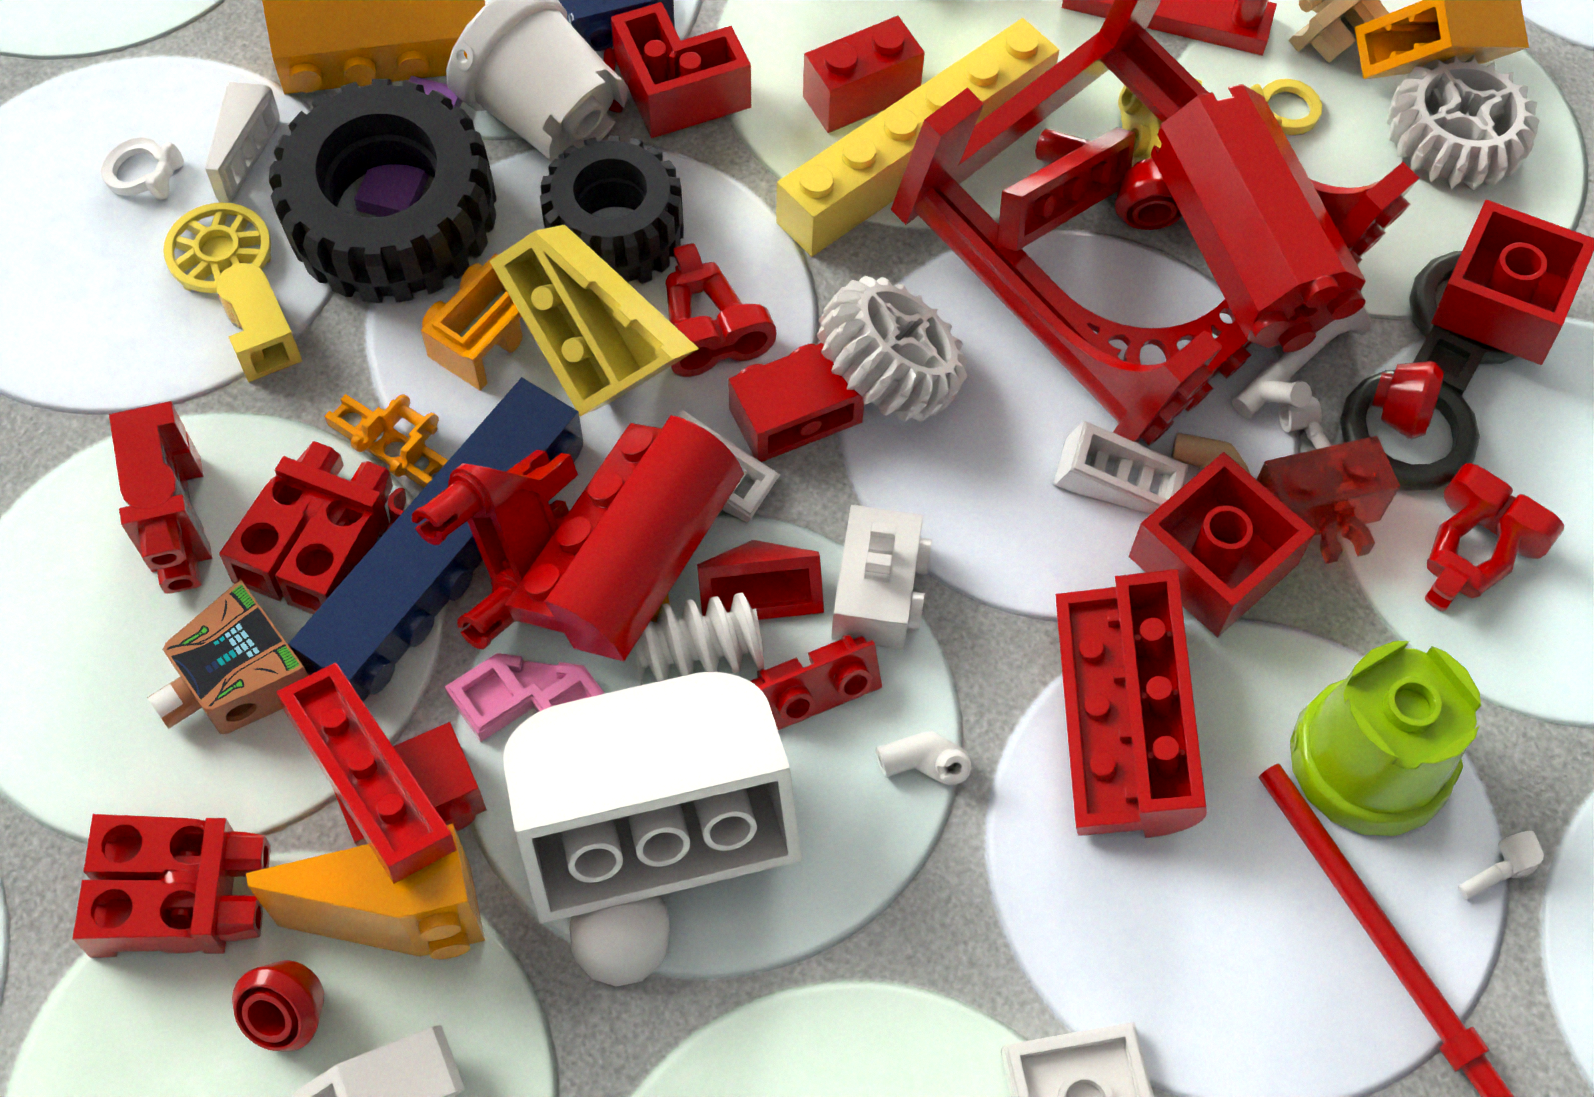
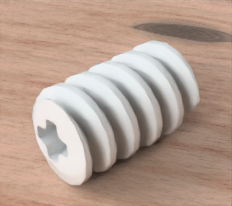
M743 593L734 595L731 610L728 613L718 596L709 598L706 616L701 615L694 600H687L684 604L682 617L677 620L668 603L661 604L657 622H649L634 646L640 686H642L645 669L648 667L651 668L659 682L667 680L670 664H675L681 676L693 673L694 663L697 660L701 661L706 672H717L719 658L725 657L733 673L741 671L743 657L746 653H750L758 669H764L763 647L757 611L751 608Z

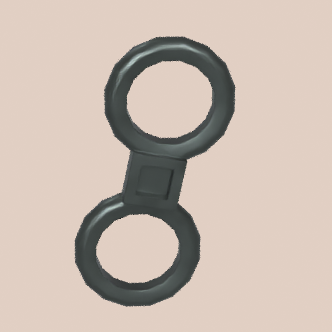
M1453 251L1432 259L1415 277L1409 297L1414 323L1426 338L1413 363L1433 361L1444 372L1443 383L1435 408L1442 413L1451 428L1453 444L1449 454L1445 458L1430 464H1409L1393 459L1378 448L1369 435L1366 415L1368 409L1373 404L1381 374L1385 372L1394 375L1395 370H1385L1363 379L1346 397L1340 417L1344 445L1357 465L1378 481L1407 491L1435 490L1449 484L1462 465L1474 462L1480 434L1475 413L1462 395L1479 364H1502L1518 357L1431 324L1437 309L1435 299L1436 288L1443 281L1450 279L1462 251Z

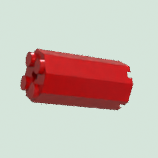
M1244 84L1228 87L1232 97L1218 101L1213 92L1198 95L1160 125L1157 135L1162 144L1160 148L1155 145L1153 146L1151 156L1246 340L1266 348L1281 345L1286 353L1301 350L1313 342L1316 338V332L1334 320L1350 317L1363 308L1366 301L1361 290L1366 280L1265 98Z

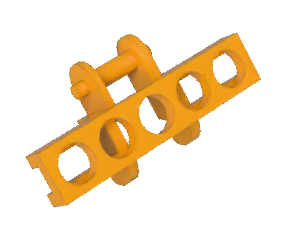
M345 394L340 399L342 404L334 413L329 411L324 416L328 426L351 440V447L358 452L367 450L390 465L389 472L396 477L405 475L423 488L433 479L432 475L439 472L448 461L425 444V441L431 434L434 435L437 432L439 417L432 412L424 417L410 408V398L405 394L398 396L395 400H391L385 410L377 407L374 412ZM348 413H357L361 416V421L354 427L343 420L342 417ZM401 418L415 425L408 434L409 438L394 429V426ZM384 431V434H383L382 438H381L380 440L374 442V441L381 435V433ZM392 442H402L405 444L400 449V456L390 457L385 454L387 445ZM421 456L429 460L427 468L423 471L414 466Z

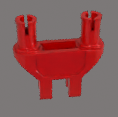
M536 450L506 472L462 463L451 472L448 488L412 513V523L418 524L423 519H427L415 529L425 541L432 545H440L447 536L465 522L469 524L492 579V593L468 613H464L457 619L458 628H464L469 623L471 624L460 633L470 645L477 649H485L494 638L515 622L505 604L569 512L565 501L555 500L550 505L548 501L578 476L571 454L560 453L550 462L546 451Z

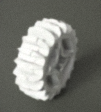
M1474 55L1465 62H1461L1456 56L1445 62L1436 59L1423 67L1415 66L1413 71L1403 80L1402 84L1398 85L1388 111L1389 118L1387 124L1390 125L1389 141L1398 144L1397 157L1412 158V171L1419 169L1428 171L1430 182L1441 177L1447 179L1451 189H1453L1461 181H1464L1473 191L1483 181L1494 186L1503 176L1510 177L1513 172L1518 170L1523 159L1529 156L1534 146L1533 141L1538 132V124L1540 122L1535 116L1537 102L1527 99L1528 86L1513 84L1514 72L1501 74L1496 71L1495 61L1488 66L1477 63ZM1427 107H1428V108L1431 110V112L1433 113L1432 116L1429 115V113H1428V111H1427Z
M864 276L859 281L851 280L846 287H842L824 308V314L818 320L821 328L817 333V337L824 344L821 353L825 358L833 361L834 365L831 370L833 374L842 376L848 383L847 390L854 389L863 397L865 405L870 402L874 403L879 407L881 414L885 416L894 412L898 419L904 422L911 417L922 422L929 415L935 416L955 399V395L962 387L961 384L968 377L965 371L968 360L960 351L963 346L961 340L950 333L952 325L943 322L937 315L938 309H931L922 300V295L915 297L908 293L905 285L901 283L894 287L884 277L875 280L868 276Z

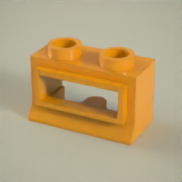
M496 253L484 265L475 263L465 271L460 281V290L447 303L443 301L434 303L426 312L421 329L427 356L479 391L488 384L482 358L495 344L509 353L514 352L519 347L523 337L519 320L522 316L489 262L498 256ZM501 291L505 292L490 307V309L467 331V333L463 337H461L460 334L491 303V301Z

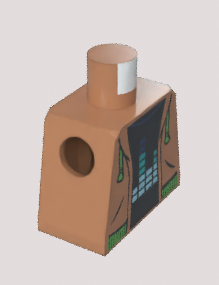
M241 580L230 587L165 643L162 650L180 677L153 693L147 699L168 729L202 708L220 734H228L281 710L282 706L276 691L307 677L308 674Z

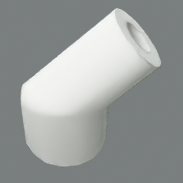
M932 731L923 732L876 747L877 760L884 777L915 768L942 784L955 785L964 782L971 772V761L967 752L959 745Z

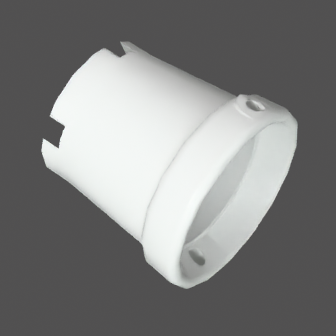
M491 0L465 27L452 49L446 68L447 86L460 100L475 111H488L538 149L551 162L555 158L559 159L558 155L562 154L564 150L572 145L578 149L584 147V140L596 137L597 142H600L616 122L606 113L613 99L624 108L628 96L627 84L599 57L567 21V11L559 0Z

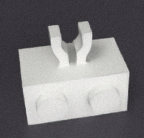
M851 505L833 612L831 640H841L842 636L847 634L853 639L862 635L866 642L873 640L875 646L904 650L907 628L920 629L925 593L913 592L915 574L927 575L932 545V539L920 538L923 515Z

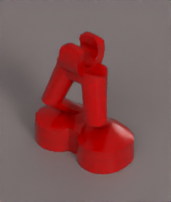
M694 243L674 248V258L678 265L675 266L676 272L670 273L665 281L669 321L699 349L672 365V371L682 377H692L709 371L720 360L731 358L736 361H747L766 353L773 346L777 335L776 326L768 309L760 304H742L719 266L715 262L702 264L700 254ZM705 292L720 310L716 320H712L709 316L691 318L693 294Z
M1472 463L1462 465L1444 490V499L1447 506L1455 515L1440 524L1430 556L1427 559V569L1438 578L1426 594V602L1440 611H1446L1459 592L1470 598L1480 597L1482 593L1512 572L1517 554L1533 559L1545 556L1564 531L1562 520L1552 511L1526 495L1519 494L1516 498L1512 496V487L1486 469ZM1476 525H1481L1497 535L1499 539L1491 559L1474 566L1467 559L1458 555L1460 538Z

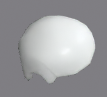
M655 896L572 916L569 930L571 950L576 962L592 980L616 987L643 981L663 963L667 955L670 933L667 904L660 896Z

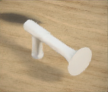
M1363 306L1362 309L1350 317L1332 321L1316 332V338L1308 346L1295 352L1285 353L1276 362L1271 363L1232 399V405L1241 416L1251 418L1267 402L1287 404L1295 408L1307 406L1312 397L1310 386L1303 381L1289 382L1290 378L1338 335L1347 331L1359 335L1367 333L1371 328V320L1367 310Z

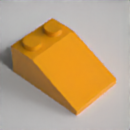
M453 824L446 826L452 833L457 850L393 884L369 844L246 873L249 889L279 927L419 957L430 954L432 959H449L460 956L470 950V944L485 941L471 866Z

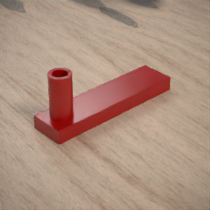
M1063 0L1061 8L1106 18L1114 0ZM1161 0L1147 28L1263 56L1277 3L1268 2L1269 0Z
M1116 127L1094 140H1088L1048 128L1043 130L1036 143L1035 155L1038 160L1050 164L1002 190L997 246L1017 252L1117 192L1124 174L1132 168L1136 132Z
M337 663L329 665L276 691L282 709L393 884L457 850L452 833Z

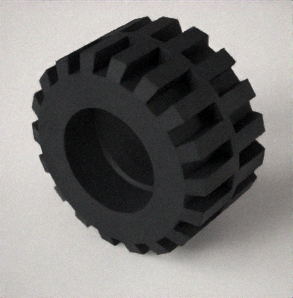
M608 135V141L597 142L596 137L584 140L585 146L579 149L574 145L563 151L564 160L555 158L548 166L549 175L543 176L541 181L542 195H540L544 229L566 225L628 283L638 279L641 284L652 280V271L656 270L663 273L670 266V257H674V248L681 246L680 239L684 236L682 188L680 178H676V168L670 160L663 161V152L654 146L647 150L644 149L643 141L631 138L629 142L620 141V136ZM609 207H624L634 210L625 216L617 218H601L592 215L601 209Z

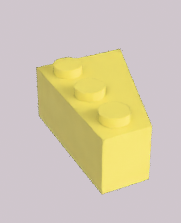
M566 225L533 231L489 261L575 409L579 411V416L612 403L699 349Z

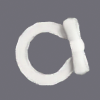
M145 137L131 138L118 144L105 157L101 167L102 180L115 194L129 196L149 190L155 198L166 200L169 195V179L173 175L174 170L179 169L183 165L184 159L177 146L171 142H166L160 146L153 139ZM146 153L152 155L158 161L153 173L146 174L130 182L117 180L118 168L131 156Z

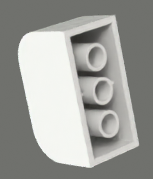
M722 672L695 673L555 705L525 720L512 733L505 746L503 763L514 829L539 924L802 861L790 766L769 702L764 693L755 684L740 676Z

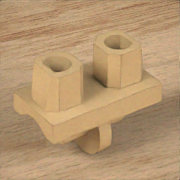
M1299 0L1301 10L1304 12L1312 10L1318 14L1309 20V24L1293 35L1289 42L1298 52L1311 43L1323 58L1330 63L1357 41L1341 21L1343 16L1354 28L1389 14V12L1380 0Z

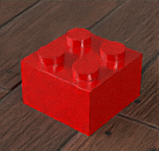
M1486 199L1447 283L1431 324L1542 365L1565 322L1594 252V238Z
M1222 452L1141 522L1128 557L1145 572L1178 569L1182 606L1218 638L1298 566L1316 531L1229 455Z

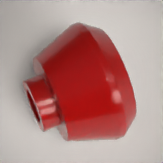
M1153 158L1137 162L1124 174L1115 201V211L1118 217L1128 225L1141 230H1156L1170 226L1182 217Z
M1433 361L1397 364L1394 375L1382 372L1372 406L1383 409L1380 420L1407 439L1412 440L1424 436L1434 413L1443 383L1444 372Z
M283 960L254 968L246 972L234 987L232 1004L235 1020L242 1033L254 1044L264 1049L282 1052L298 1050L307 1045L317 1031L324 1004L323 986L312 970L296 961Z

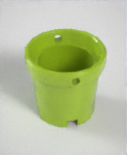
M1393 641L1373 648L1355 665L1346 679L1328 685L1299 713L1290 738L1292 771L1307 800L1331 822L1362 835L1398 836L1426 825L1447 803L1463 769L1461 758L1468 746L1476 738L1479 726L1476 727V711L1481 706L1480 692L1467 669L1446 651L1431 646L1427 653L1418 649L1405 648L1410 641Z

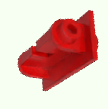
M849 634L842 636L841 640L808 652L811 663L809 666L803 668L796 657L769 669H760L757 671V678L750 680L766 696L778 730L882 688L874 641L866 642L862 635L853 639Z

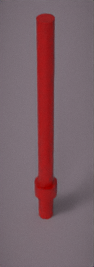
M1275 764L1261 773L1258 778L1444 1043L1439 1047V1050L1453 1070L1457 1072L1462 1069L1481 1097H1514L1485 1056L1490 1049L1474 1027L1466 1029L1282 766Z

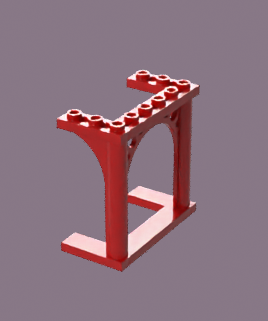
M1114 0L1097 34L976 124L984 103L968 87L924 119L891 211L905 225L919 216L1119 423L1113 433L1136 443L1143 440L1150 446L1175 423L1173 419L1184 409L1190 412L1214 389L1208 383L1220 372L1225 379H1228L1252 356L1247 351V348L1254 342L1246 340L1226 299L1213 310L1196 320L1171 327L1140 328L1105 319L1071 299L1023 249L1016 252L997 246L999 225L959 185L1108 70L1162 123L1196 96L1209 93L1146 31L1161 0ZM1402 162L1383 179L1367 186L1345 188L1323 184L1312 179L1310 181L1358 265L1363 260L1361 257L1385 235L1386 232L1384 230L1411 205L1404 196L1420 177ZM1220 313L1228 314L1232 319V323L1223 322L1220 318ZM1121 340L1128 346L1123 360L1118 357L1122 350L1112 346L1109 341ZM1179 341H1191L1179 351L1177 347ZM1148 344L1158 346L1163 351L1166 362L1154 365H1141V348Z

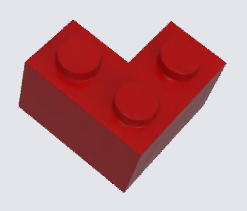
M662 2L611 17L615 62L624 81H627L629 92L651 139L752 108L751 63L732 26L680 40Z

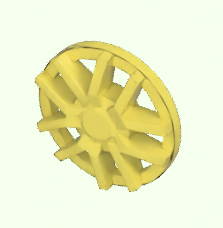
M223 202L206 204L184 214L169 230L163 249L164 259L170 273L183 285L184 289L204 293H217L216 282L219 275L232 265L252 263L262 270L272 258L270 254L271 238L261 217L242 205ZM227 215L237 216L231 227L224 226ZM214 216L209 227L197 222L205 217ZM248 222L252 223L257 231L244 232ZM187 229L197 236L194 240H191L181 235ZM261 245L260 249L244 248L248 246ZM175 248L186 252L175 260ZM198 264L188 275L184 273V271ZM213 273L215 281H203Z

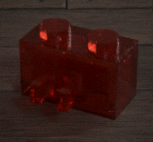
M1378 436L1267 460L1264 462L1256 479L1316 531L1314 536L1321 535L1320 551L1326 564L1337 562L1343 552L1342 546L1337 539L1339 530L1343 538L1353 543L1358 557L1370 553L1375 545V541L1365 524L1381 520L1400 488V484Z

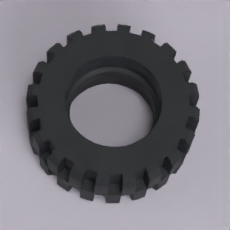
M372 79V85L358 87L357 82L341 86L342 92L335 96L329 97L327 93L323 94L312 102L313 110L308 114L301 111L290 122L288 126L291 135L283 134L279 138L273 152L277 161H274L269 169V184L273 190L270 197L298 261L304 263L307 272L319 283L329 282L333 292L345 297H352L356 291L360 293L363 302L382 303L383 296H394L396 303L414 300L412 293L426 289L428 295L443 289V280L451 275L455 280L459 279L470 267L469 256L478 258L488 244L486 233L494 229L497 215L494 203L497 201L495 186L481 134L475 131L473 120L462 108H453L452 100L442 93L432 90L427 95L423 85L404 80L402 86L392 85L391 79ZM391 164L408 165L424 170L425 173L434 178L427 192L416 203L393 215L375 218L360 217L337 208L341 197L348 187L365 175L368 169Z

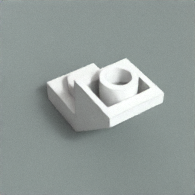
M438 1025L338 1063L292 1094L293 1097H454L464 1091L465 1088L442 1025Z

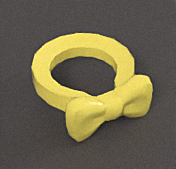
M1278 79L1267 84L1263 89L1260 84L1250 87V89L1262 95L1267 103L1272 96L1281 92L1297 94L1307 102L1310 111L1308 116L1302 119H1288L1278 116L1273 112L1284 134H1304L1312 130L1319 121L1322 114L1320 97L1310 86L1301 81Z

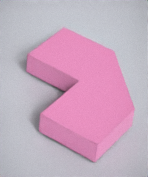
M496 653L445 686L447 696L480 742L533 708L538 713L546 708L562 703L605 694L584 665L564 662L552 665L524 661L522 656Z

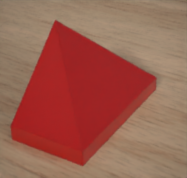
M751 540L697 564L702 616H706L709 598L716 596L719 597L727 613L730 612L733 597L737 593H743L751 608L756 609L758 620L824 613L821 562L818 551Z

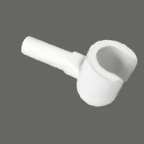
M1312 396L1308 405L1303 408H1295L1287 404L1279 407V422L1285 432L1304 429L1308 439L1312 441L1330 471L1343 464L1320 425L1322 411L1317 398Z
M1524 831L1501 840L1498 845L1505 861L1494 864L1487 870L1460 884L1458 890L1463 898L1468 900L1501 880L1505 881L1510 877L1523 878L1533 874L1544 858V853L1536 834L1533 831Z

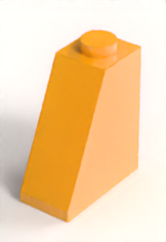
M1422 0L1354 27L1363 79L1409 74L1415 66L1423 67L1436 59L1445 62L1455 56L1461 62H1465L1474 55L1478 64H1484L1529 48L1521 0Z

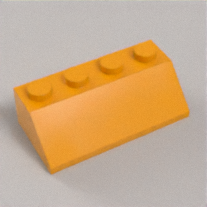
M262 0L272 58L284 94L308 93L317 90L341 88V86L357 82L358 86H366L372 84V79H391V82L409 80L411 76L419 78L447 76L446 68L454 45L467 24L487 4L486 0Z

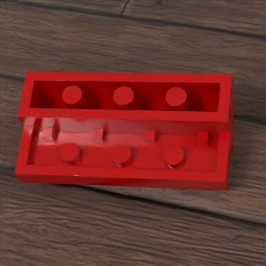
M670 415L662 429L630 423L506 602L505 606L514 620L562 632L566 635L574 649L624 662L743 477L744 472L738 460L730 449L716 436L684 418Z
M1178 569L1115 576L1116 587L1055 594L1075 824L1078 836L1143 830L1145 838L1177 833L1197 825L1206 817L1207 807Z

